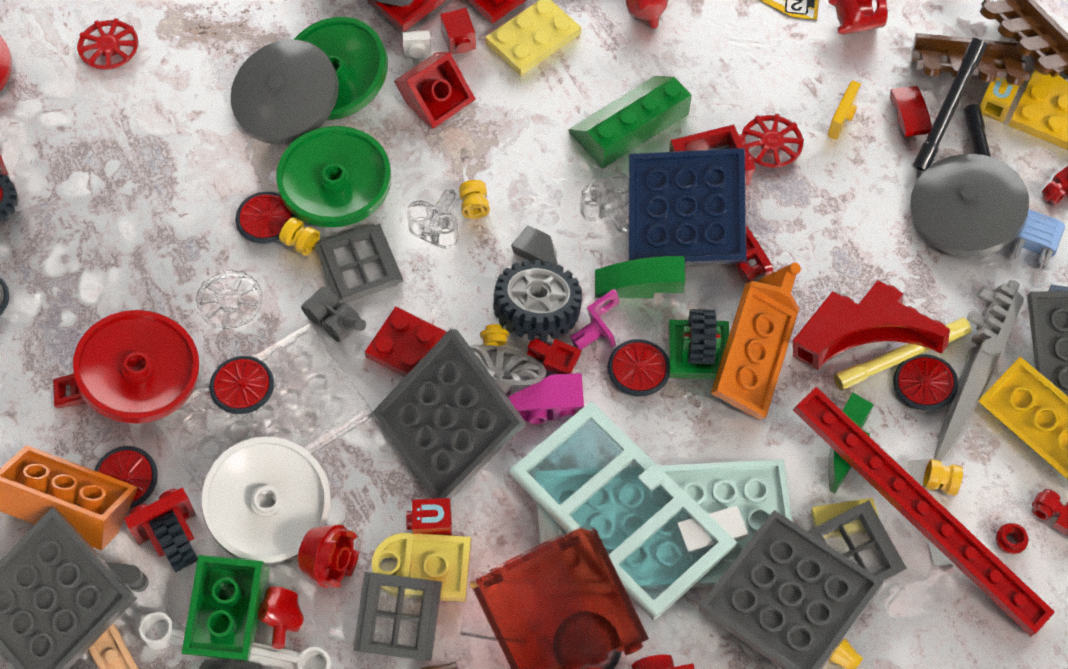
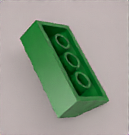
M654 76L571 127L569 133L603 169L689 115L692 94L675 77Z

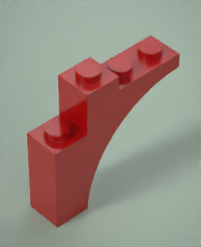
M877 280L859 304L855 303L848 296H842L832 291L793 339V357L819 370L828 360L841 352L859 345L883 341L916 344L942 354L948 346L950 328L938 320H932L919 313L911 306L903 305L904 293L900 292L893 285H887Z

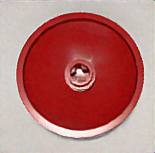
M122 311L99 320L81 337L73 357L74 380L81 397L99 414L123 423H148L169 416L182 407L190 398L198 381L199 355L189 333L173 319L152 311Z

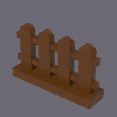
M984 0L981 3V15L989 20L996 19L1000 23L997 28L998 32L1004 37H1013L1018 42L1015 47L1020 54L1032 56L1036 60L1034 64L1036 71L1043 75L1050 74L1052 77H1057L1063 71L1068 77V33L1035 0H998L993 2Z
M915 33L910 57L911 62L917 63V69L922 70L927 76L936 77L940 75V72H947L955 78L972 38ZM983 40L988 45L978 67L972 75L978 76L984 82H995L996 78H1005L1010 84L1023 85L1024 80L1029 81L1030 72L1024 71L1026 66L1024 55L1020 54L1015 48L1018 43Z

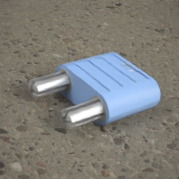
M1029 209L1024 228L1017 238L1012 241L1013 244L1009 256L1012 258L1016 246H1018L1013 258L1017 259L1021 249L1025 248L1040 254L1037 262L1038 268H1040L1045 257L1041 269H1046L1050 257L1054 256L1057 252L1065 224L1060 220Z

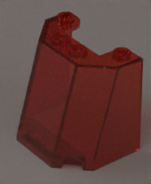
M587 524L565 535L555 536L490 569L489 573L469 583L510 669H577L587 663L590 666H594L605 661L608 658L607 653L613 650L616 652L623 651L625 655H630L643 647L642 642L649 639L596 528Z

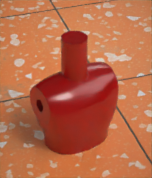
M277 586L269 587L266 590L258 612V619L266 625L273 627L272 647L275 649L285 648L286 631L298 632L304 620L298 603V594L292 590Z

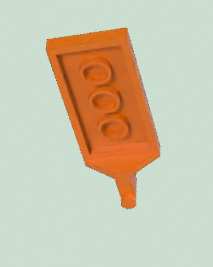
M796 262L760 278L758 282L751 281L745 284L711 390V394L758 420L767 417L799 312V307L791 294L796 274L801 271L800 265Z

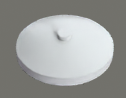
M277 437L251 438L230 447L210 468L202 491L203 518L208 531L217 544L238 559L263 561L265 564L281 563L298 556L299 547L305 534L314 527L325 526L331 503L329 483L319 462L298 444Z

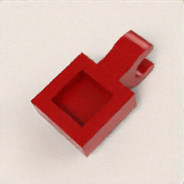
M535 338V340H530L526 353L537 360H544L542 365H544L546 370L554 374H572L581 357L582 350L557 339H554L550 346Z

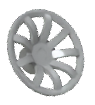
M494 345L470 346L473 352L480 355L481 359L479 358V360L507 397L510 396L512 385L536 384L541 382L546 376L544 365L523 352ZM487 351L496 352L495 365H493ZM504 353L513 355L514 357L503 367ZM523 360L529 362V363H525V364H523V365H520V366H518V367L516 368V366H517L521 361H523ZM530 369L538 371V375L535 372L530 371ZM528 376L531 379L521 381L520 377Z

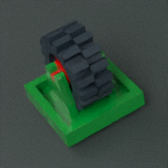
M690 309L688 320L669 319V378L715 379L729 337V321H717L715 310Z

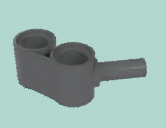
M322 286L301 305V309L306 317L314 324L323 328L337 342H341L353 330L362 331L366 328L365 320L361 319L359 314L347 303L341 304L337 296L325 286Z

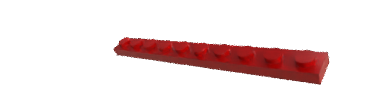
M815 387L795 406L793 411L1030 637L1035 635L1055 613L1049 605L821 390Z

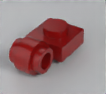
M1050 489L1038 492L1032 502V513L1042 520H1049L1050 517L1054 516L1057 517L1052 527L1068 536V501L1065 506L1062 505L1060 495Z

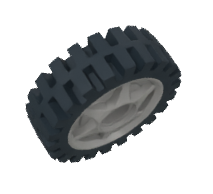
M529 260L522 261V266L518 263L512 264L511 269L507 267L503 270V275L500 274L498 276L493 296L494 315L496 318H499L501 326L506 325V330L510 333L516 330V336L523 338L524 334H528V340H535V336H539L540 341H547L548 335L551 336L552 340L558 338L559 333L565 335L569 329L572 330L575 326L581 310L582 288L579 286L577 278H572L573 274L569 270L563 273L564 267L560 265L552 268L553 262L546 261L545 265H541V260H534L533 265L530 264Z

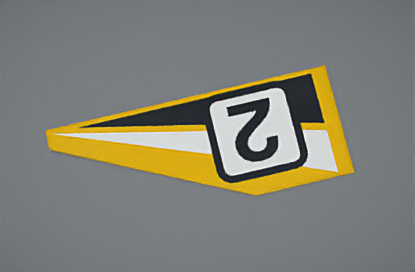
M760 0L791 17L817 20L819 0Z

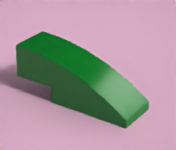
M685 256L636 259L595 269V298H601L613 289L617 291L619 298L653 299L654 293H684Z
M852 392L843 412L862 429L869 418L874 404ZM832 447L829 454L828 477L829 489L835 494L852 467Z

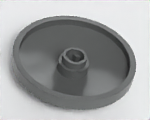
M282 40L271 43L253 53L238 70L230 95L233 114L238 123L252 137L271 144L291 143L305 133L318 129L327 120L337 101L339 91L338 76L326 54L311 43L301 40Z
M959 154L934 163L921 174L911 194V217L916 230L922 238L938 250L963 257L983 256L1006 247L1021 233L1028 217L1029 195L1020 175L1006 163L986 155Z

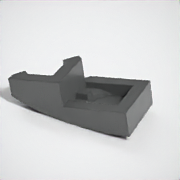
M527 225L511 244L513 252L532 260H541V265H545L546 261L553 262L552 268L558 265L557 251L551 236Z

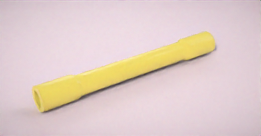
M964 317L945 325L950 328L948 343L964 337L972 331L969 321ZM907 343L862 364H856L834 374V382L838 389L842 391L866 380V378L931 349Z

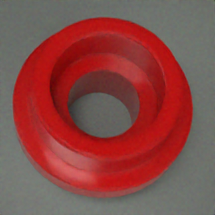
M1015 523L1002 525L995 537L998 547L1010 555L1022 553L1029 542L1026 530L1021 525ZM1006 537H1013L1016 540V544L1010 543Z

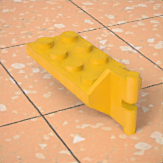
M1020 356L978 402L1068 480V396Z

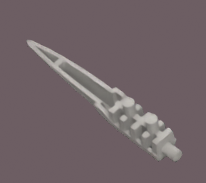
M1009 280L1007 286L1002 284L992 291L982 286L977 292V297L984 300L988 308L982 314L972 310L967 316V320L977 325L975 329L978 332L972 336L971 341L978 346L972 347L967 354L966 363L958 380V391L949 404L943 422L934 460L942 461L973 413L978 400L981 398L998 359L1005 348L1024 301V297L1018 292L1020 284L1015 280Z

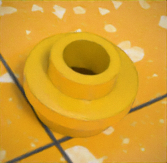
M500 324L487 325L485 330L480 332L483 345L503 346L507 344V338L510 336V333L503 329V326Z

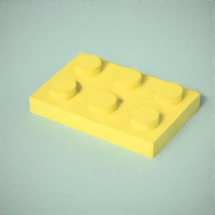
M539 0L486 36V44L522 76L581 34V26L552 0Z

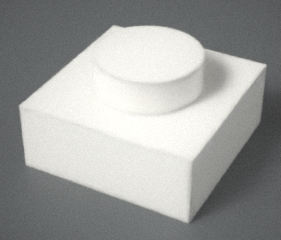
M430 31L403 32L405 58L431 56Z

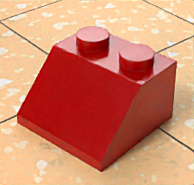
M436 52L394 80L406 104L431 129H434L476 100L450 52Z

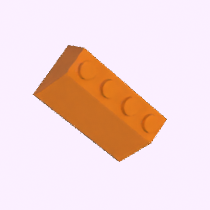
M28 445L23 447L0 468V512L35 525L52 507L56 508L91 547L101 551L119 533L124 522L123 518L126 517L137 492V487Z

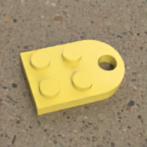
M413 533L392 535L381 542L375 550L372 558L373 573L441 581L440 601L466 602L471 537ZM385 558H394L398 562L396 568L392 571H384L379 565ZM381 585V589L385 593L397 597V587ZM405 589L404 598L422 599L423 591Z

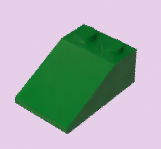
M198 555L181 654L249 661L260 621L258 619V612L267 590L270 572L269 567L263 561Z

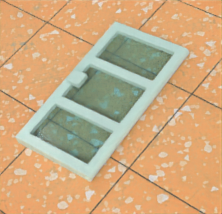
M592 401L509 471V474L653 621L659 618L737 545V541ZM693 518L709 534L714 544L688 552L677 523Z

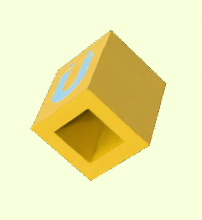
M996 78L995 82H990L980 104L982 115L1003 123L1020 85L1010 84L1005 78Z

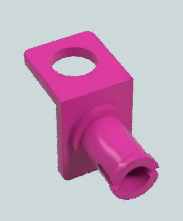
M615 289L587 307L591 322L569 336L574 346L577 345L576 348L583 351L584 348L600 337L605 338L611 347L616 345L612 332L600 318L620 303ZM610 300V302L607 305L600 308L605 302Z

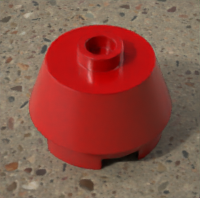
M330 525L310 529L302 539L298 551V566L300 570L323 588L330 586L334 588L341 587V580L345 575L351 577L357 565L359 551L354 550L353 541L357 538L355 532L347 530L343 525Z

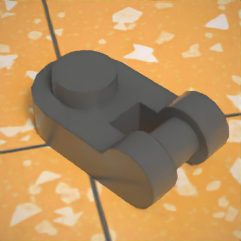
M106 562L123 583L128 585L134 592H143L147 589L149 585L148 577L137 566Z

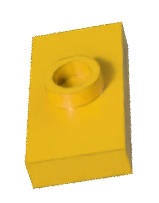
M854 80L850 81L831 120L827 134L828 137L837 140L846 121L853 120L858 107L854 104L857 100L861 83Z

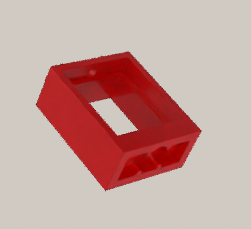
M733 124L670 140L669 152L709 150L729 145L730 149H746L743 135L738 134ZM745 150L746 186L751 184L752 174L755 173V163L751 156L748 157Z

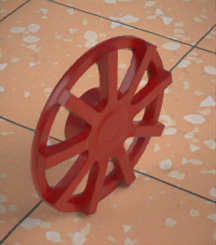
M117 18L101 22L97 20L79 34L77 51L80 58L87 65L96 69L109 70L129 62L137 52L139 40L132 25L130 26L125 22L119 21ZM111 26L107 34L102 29V27ZM117 26L125 29L114 35ZM97 29L101 36L97 37L90 35V33ZM128 34H131V35L133 36V39H134V40H120L122 37H124V36H126V35H128ZM85 39L96 42L83 46ZM120 46H132L133 50L128 56L120 50ZM98 49L89 59L85 57L84 52ZM118 54L123 58L121 62L111 64L112 56ZM100 55L106 57V65L94 63Z
M780 114L757 115L742 130L746 153L758 165L768 168L784 167L793 163L802 152L804 138L797 124L781 117ZM764 121H773L771 130L767 128ZM778 122L788 126L781 131H777ZM758 124L762 129L763 133L752 130L751 128L754 125ZM790 131H793L797 138H789L783 136L789 133ZM746 135L757 137L760 140L746 143ZM784 144H798L796 153ZM760 146L762 151L755 158L749 152V149ZM782 150L791 158L780 163L778 152ZM766 153L773 154L775 164L762 162Z

